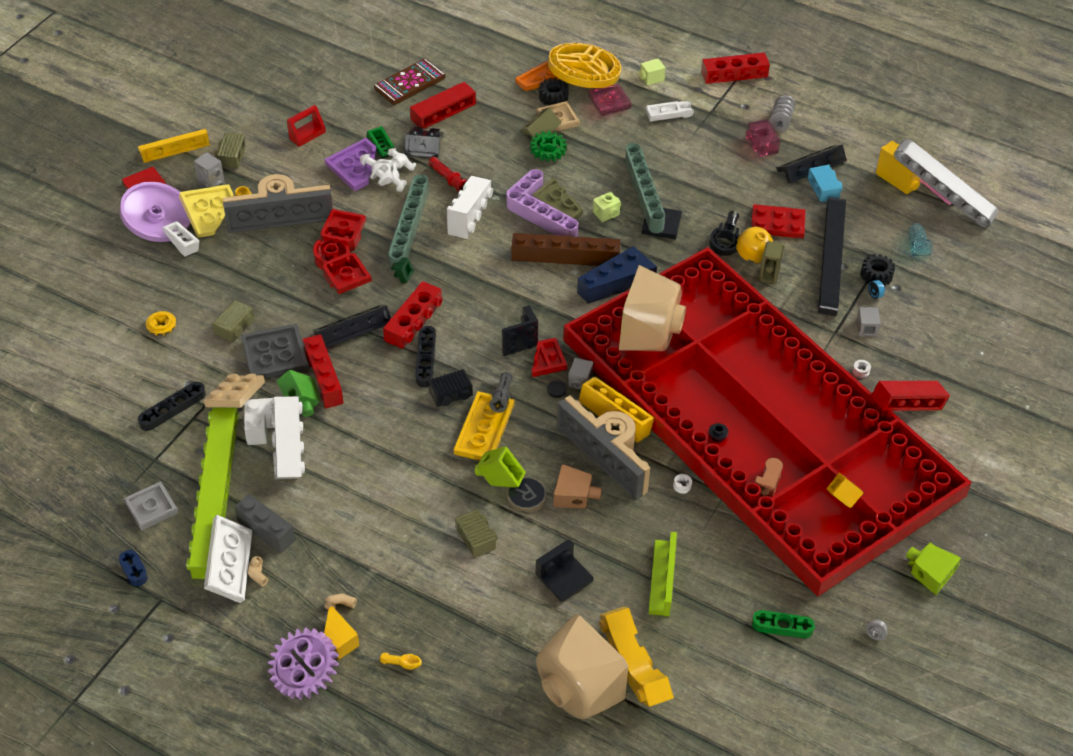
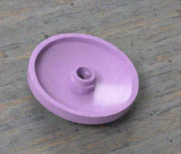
M159 182L139 183L129 188L121 199L120 216L124 225L135 235L149 241H171L162 230V227L177 221L188 230L190 220L179 199L180 191L167 184Z

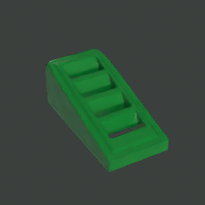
M380 126L367 131L366 138L376 146V152L381 158L388 157V151H383L395 147L384 128Z

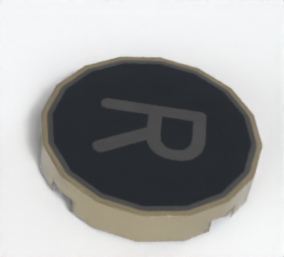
M523 477L519 487L507 488V502L515 511L520 512L521 510L525 511V513H532L538 511L545 504L546 488L536 478Z

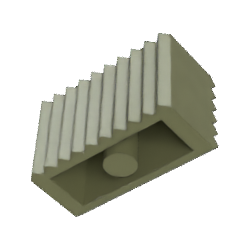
M224 133L223 139L219 140V150H216L214 155L215 158L221 161L222 167L239 168L246 148L245 136L243 134Z
M771 241L766 242L759 281L771 284L777 283L784 249L783 244Z
M235 299L212 323L214 334L234 342L236 338L242 335L243 330L253 323V308Z
M475 509L455 518V528L473 558L496 549L498 537L495 530H490L488 527V520L485 514H480L479 510Z

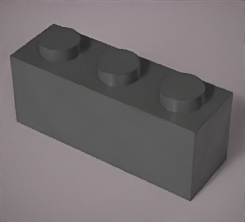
M250 494L234 506L237 521L244 527L253 530L252 532L278 552L282 553L296 541L293 526Z

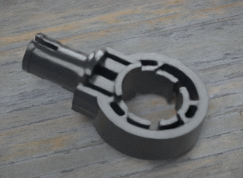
M730 211L724 228L722 229L723 223L721 222L719 227L712 231L709 245L715 253L722 256H730L737 252L736 245L737 239L740 236V229L737 227L735 234L734 230L739 218L738 212H735L733 217L734 211ZM726 238L732 242V245L720 244L717 239Z

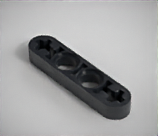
M424 326L419 330L415 375L416 383L420 387H428V380L433 379L436 330L432 326ZM426 334H429V340H426ZM430 347L431 350L423 351L422 348ZM423 361L430 362V364L427 366L421 365L420 363ZM423 373H426V379H422Z
M193 382L142 412L138 416L140 428L150 431L201 401L206 396L204 384ZM178 399H185V402L181 404L175 403ZM161 409H169L167 413H159Z

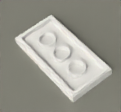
M219 515L213 518L204 589L239 603L245 600L253 530Z

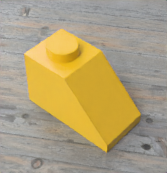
M331 606L328 609L324 634L336 646L334 651L339 655L337 659L340 660L360 646L359 638L356 631Z

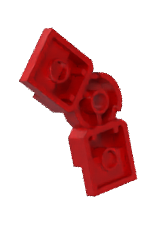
M332 209L320 232L321 239L313 246L315 264L323 270L324 278L331 288L334 287L338 294L372 282L371 275L355 253H351V251L356 249L361 239V231L366 223V215Z

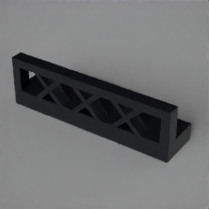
M833 145L776 168L777 172H785L787 182L792 183L808 177L809 168L825 165L833 167L847 161L843 145Z
M378 305L313 331L315 335L321 334L324 344L328 348L385 326L391 319V315L387 305Z

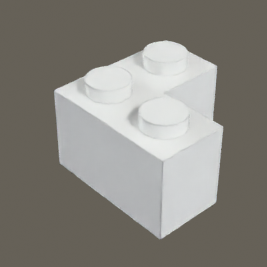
M273 398L251 399L245 403V436L247 445L267 444V428H272L270 418L272 412H274V409H270L269 402Z

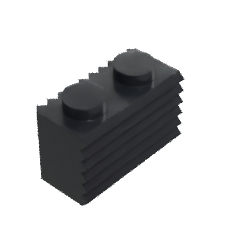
M464 369L428 380L429 393L436 407L448 406L454 401L466 400L473 396V385Z

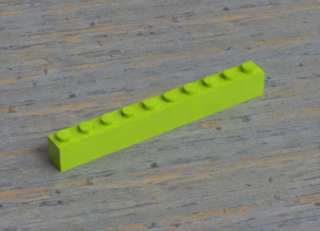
M212 407V411L208 412V422L210 423L206 427V438L208 439L207 442H204L203 446L205 458L201 459L203 474H199V486L201 487L196 493L198 507L194 508L196 522L192 523L191 532L193 540L189 542L191 557L187 558L186 562L187 571L190 570L192 579H205L213 518L216 515L223 518L226 517L239 417L237 407Z

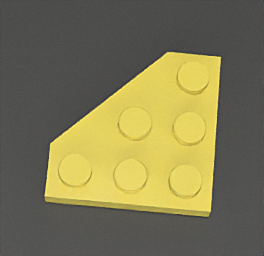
M229 184L179 193V199L197 238L215 235L224 220L223 198L234 196Z

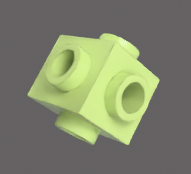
M612 192L593 199V213L601 222L620 215L621 202Z

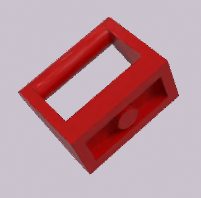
M316 105L287 119L289 139L298 147L326 133L325 125ZM312 114V121L296 129L294 123Z

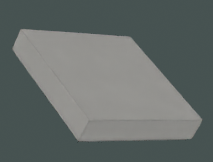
M161 481L123 498L141 531L179 514L176 505Z

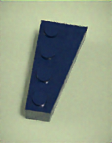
M633 246L578 277L577 294L589 304L610 297L612 293H623L626 289L631 288L639 265L657 273V266Z

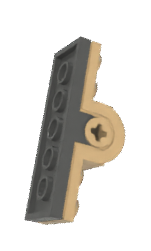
M273 174L263 178L257 184V194L223 198L228 233L326 221L333 209L330 185L294 189L293 180L281 174Z
M570 395L565 400L563 399L558 402L557 428L635 500L648 492L650 467L646 461H642L633 451L635 438V423L633 419L627 414L618 411L606 412L595 418L591 412L583 408L581 403Z

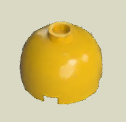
M751 227L740 234L737 239L736 249L744 260L761 263L766 242H773L770 233L765 229Z

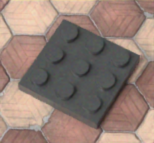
M297 324L241 335L250 374L264 375L265 379L284 375L288 370L296 372L308 370V363Z

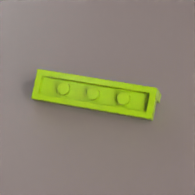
M671 532L670 541L655 540L648 614L670 616L677 532Z

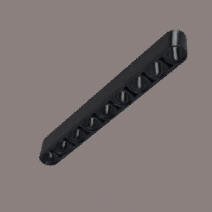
M828 197L818 314L837 316L846 199Z

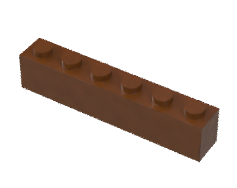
M513 233L511 261L599 266L620 254L621 239Z

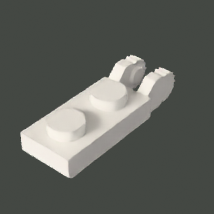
M688 101L647 105L645 110L649 121L678 117L687 118L694 115V111Z

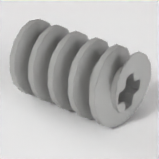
M783 95L775 100L769 119L772 129L779 132L788 130L796 105L792 97Z

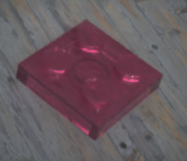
M619 83L588 91L589 98L601 116L631 109L632 103Z

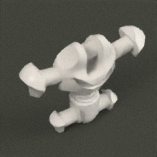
M396 148L388 150V155L393 157L391 160L379 159L376 161L370 158V154L361 155V164L365 166L367 163L372 166L370 178L375 179L378 176L380 178L378 182L380 186L393 182L398 192L403 191L407 182L406 180L399 179L397 169L405 166L409 171H414L416 163H411L407 156L398 153Z

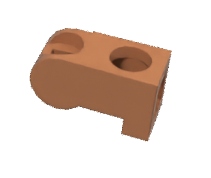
M777 458L768 459L765 463L763 478L757 476L755 483L761 488L760 495L774 496L778 486L783 464Z

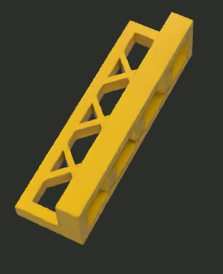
M202 129L138 146L143 162L146 163L210 146L207 130Z

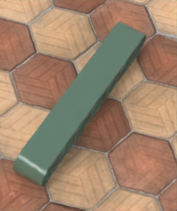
M636 143L628 144L626 146L625 163L649 230L652 233H660L664 230L665 212L640 145Z
M419 174L412 179L389 249L390 269L393 263H399L402 257H409L429 194L428 178L425 175Z

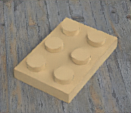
M228 375L204 399L205 407H242L265 383L264 375Z

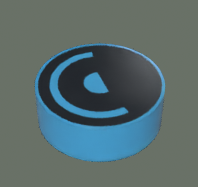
M871 281L868 285L869 294L873 299L884 296L885 288L881 281Z

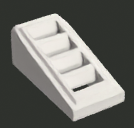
M176 221L162 227L164 233L183 256L186 257L199 250V240L179 222Z

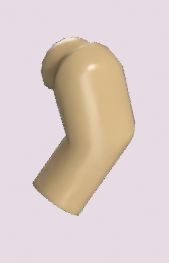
M254 556L249 562L248 575L263 587L269 579L261 573L262 558Z
M342 593L330 595L325 599L324 607L329 609L333 606L336 609V604H341L354 608L357 598Z

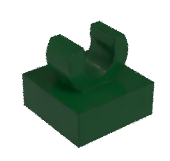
M402 257L399 263L395 262L391 266V270L396 271L394 277L399 278L401 283H408L414 273L409 258Z

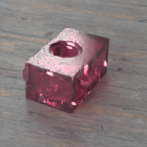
M767 119L748 124L746 137L747 140H750L753 150L757 152L759 157L779 152L780 139Z

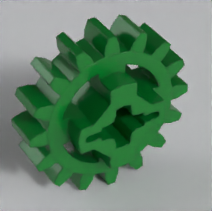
M549 130L548 133L541 131V135L536 133L530 142L531 154H534L535 158L540 157V161L546 159V162H549L552 159L553 162H556V158L561 160L567 150L566 139H562V135L557 136V132L551 134Z

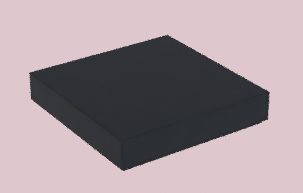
M663 208L665 212L664 230L660 233H652L644 218L641 234L676 239L682 211Z

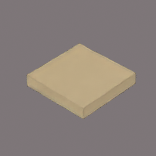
M567 101L536 110L538 114L542 109L550 107L561 121V124L552 133L580 126L579 119Z

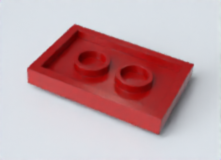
M753 204L751 227H761L770 233L771 236L804 239L806 209Z

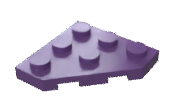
M364 138L324 159L325 165L355 192L369 184L372 173V166L367 163L363 166L360 162V157L364 154H370V158L375 160L376 146L367 138Z

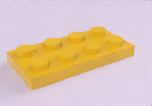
M477 391L454 447V455L480 461L485 452L497 449L514 408L515 400L509 399L506 410L496 413L489 406L492 394Z

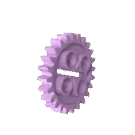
M305 628L302 633L299 629H296L295 636L289 632L288 640L281 638L283 644L281 646L275 645L278 651L277 653L273 652L270 654L274 657V660L268 662L273 667L268 672L273 675L270 680L275 684L274 687L281 690L280 692L286 696L288 694L292 699L296 696L302 700L305 694L310 699L311 692L319 695L318 688L321 687L326 690L327 688L324 683L326 681L333 682L329 676L330 674H337L333 667L338 666L339 663L333 659L339 657V655L334 651L336 646L332 643V640L326 637L322 631L319 633L314 628L312 631ZM308 645L307 650L302 652L303 648ZM293 650H295V652L303 659L306 665L309 668H311V670L315 673L314 677H312L311 674L303 667L300 661L295 658V656L292 654ZM292 660L291 664L286 667V664ZM321 660V663L315 667L316 662ZM305 675L304 679L301 682H298L299 678Z

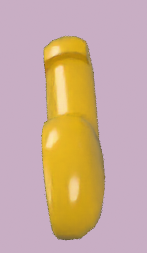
M382 653L380 655V662L383 664L400 665L404 669H416L422 665V660L413 654L395 656L389 655V653Z

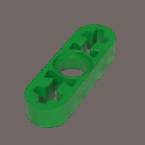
M759 610L753 615L752 627L762 633L807 639L814 633L815 622L806 616ZM760 619H764V624L760 623ZM779 621H786L789 627L781 628L777 623ZM802 625H806L807 630H803Z

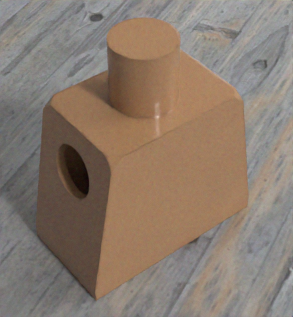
M562 465L554 492L553 507L584 509L587 507L589 498L601 499L602 488L592 486V475L590 473Z

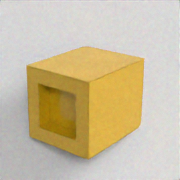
M840 473L826 488L849 508L864 493Z

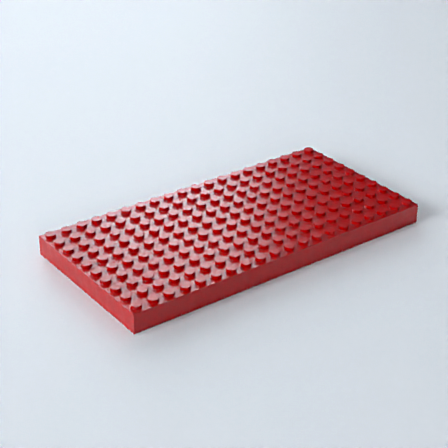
M709 247L659 273V275L680 284L682 290L680 305L686 306L680 334L673 333L666 350H619L623 310L630 290L564 325L563 341L581 359L592 361L593 371L608 386L655 417L651 430L817 597L967 497L972 483L967 477L893 411H883L871 397L872 393ZM716 423L725 425L729 431L727 438L722 442L713 441L709 436L711 425ZM770 458H777L783 464L778 486L774 496L760 495L761 488L755 483L757 476L763 478L766 461ZM838 473L842 474L864 492L851 508L826 489Z

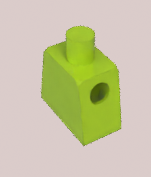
M507 446L485 452L480 462L475 466V474L477 476H484L491 486L519 487L526 473Z
M932 544L928 545L923 552L911 547L906 554V557L914 562L911 570L912 576L935 595L940 592L956 572L961 560L959 556Z

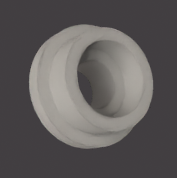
M875 619L867 624L866 632L874 640H883L887 636V626L883 621Z

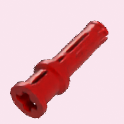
M437 157L429 159L428 165L443 176L450 186H454L458 193L460 190L463 191V187L468 180L461 178L458 172L450 170Z

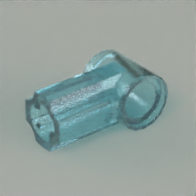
M913 224V226L908 228L912 256L931 255L933 250L932 241L927 239L924 227L920 224Z

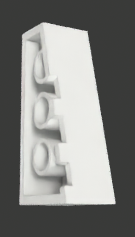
M471 176L463 187V191H459L458 198H454L452 201L453 206H448L447 229L449 235L468 239L470 234L474 232L476 222L480 220L482 210L486 209L487 200L493 194L491 180Z
M299 396L274 397L269 402L270 409H274L270 418L271 426L275 428V431L272 433L273 448H276V451L273 452L274 478L299 479L305 472V464L301 462V454L304 453V443L300 442V434H303V422H299V414H302V402H299Z

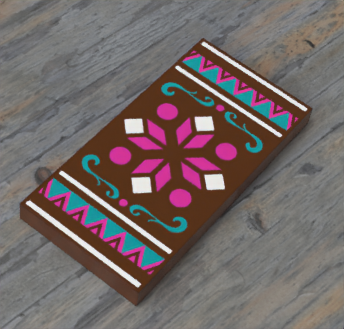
M425 58L374 84V89L391 104L396 105L444 80L445 73Z

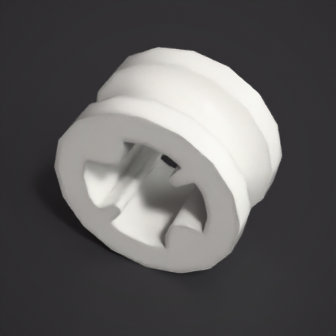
M857 360L854 363L852 373L857 378H867L871 365L865 360Z
M686 474L677 475L674 479V490L683 494L689 492L692 485L691 477Z

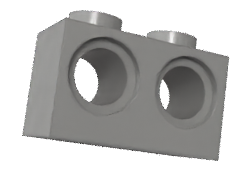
M206 152L194 161L198 185L201 189L225 185L220 160Z

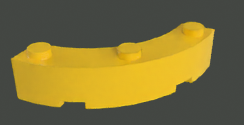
M620 607L599 614L601 618L599 626L602 633H606L609 644L624 657L628 664L627 682L636 694L639 702H643L648 707L674 699L668 677L661 673L659 669L653 670L652 660L645 647H639L634 635L638 632L630 609L628 607Z

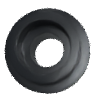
M716 423L709 428V436L715 442H722L728 436V428L723 424Z

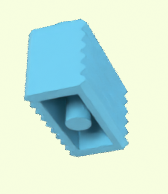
M829 165L809 168L807 179L820 202L828 201V197H840L842 183L837 180L835 171Z

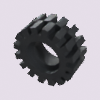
M548 78V81L545 79L544 83H540L539 99L544 105L548 104L549 106L568 101L569 87L565 81L562 82L561 79L557 80V78H554V80Z
M873 254L872 257L870 255L867 256L861 268L860 275L862 280H866L865 283L867 284L871 281L879 280L884 286H886V283L889 285L893 280L895 263H892L893 260L891 258L887 260L888 256L886 255L885 257H882V254H879V256ZM873 269H879V270H881V271H883V272H877V271H874Z

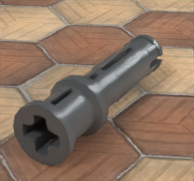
M509 372L501 374L498 387L492 393L489 406L496 413L504 412L507 408L510 396L508 391L512 381V375Z

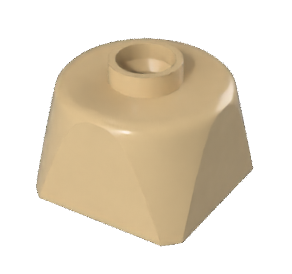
M638 266L624 305L619 350L664 351L667 349L673 333L680 334L685 318L686 306L680 305L682 292L680 284L643 266Z
M575 614L537 654L536 667L542 680L543 690L548 698L556 706L562 707L573 717L587 719L625 700L628 664L624 657L580 615Z

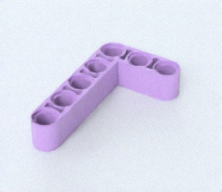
M538 169L529 171L507 191V209L554 235L578 237L577 220L532 196L534 192L543 186L542 171Z

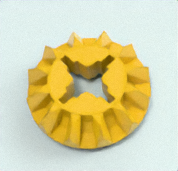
M159 311L147 318L146 328L150 334L154 333L158 336L162 333L165 336L166 332L172 333V328H176V318L170 312Z

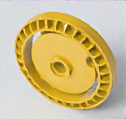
M565 43L554 47L549 53L548 67L550 71L559 79L572 85L585 88H604L615 84L620 78L621 64L613 54L600 47L585 43Z

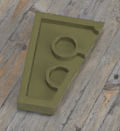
M555 177L532 194L533 197L575 220L583 215V209L572 197L567 195L563 186H559Z

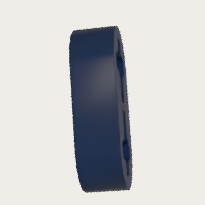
M133 550L122 552L119 556V562L129 583L133 586H142L146 583L148 576L138 554ZM127 559L132 560L133 564L130 565L129 562L126 561V560H127ZM137 571L140 577L134 576L133 572Z

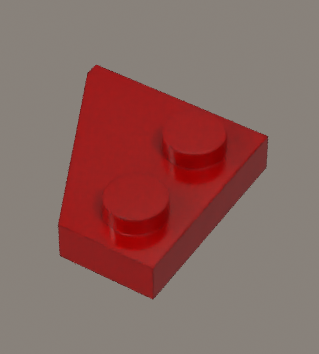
M551 338L538 341L531 376L537 377L567 370V363L557 339Z

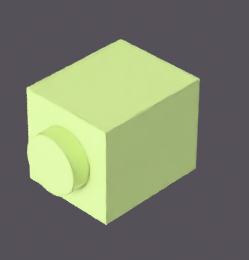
M659 58L641 63L639 76L646 85L658 83L665 80L666 68Z

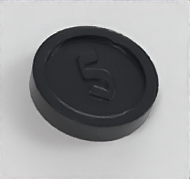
M552 381L548 384L547 392L550 396L560 398L566 394L567 387L563 382Z

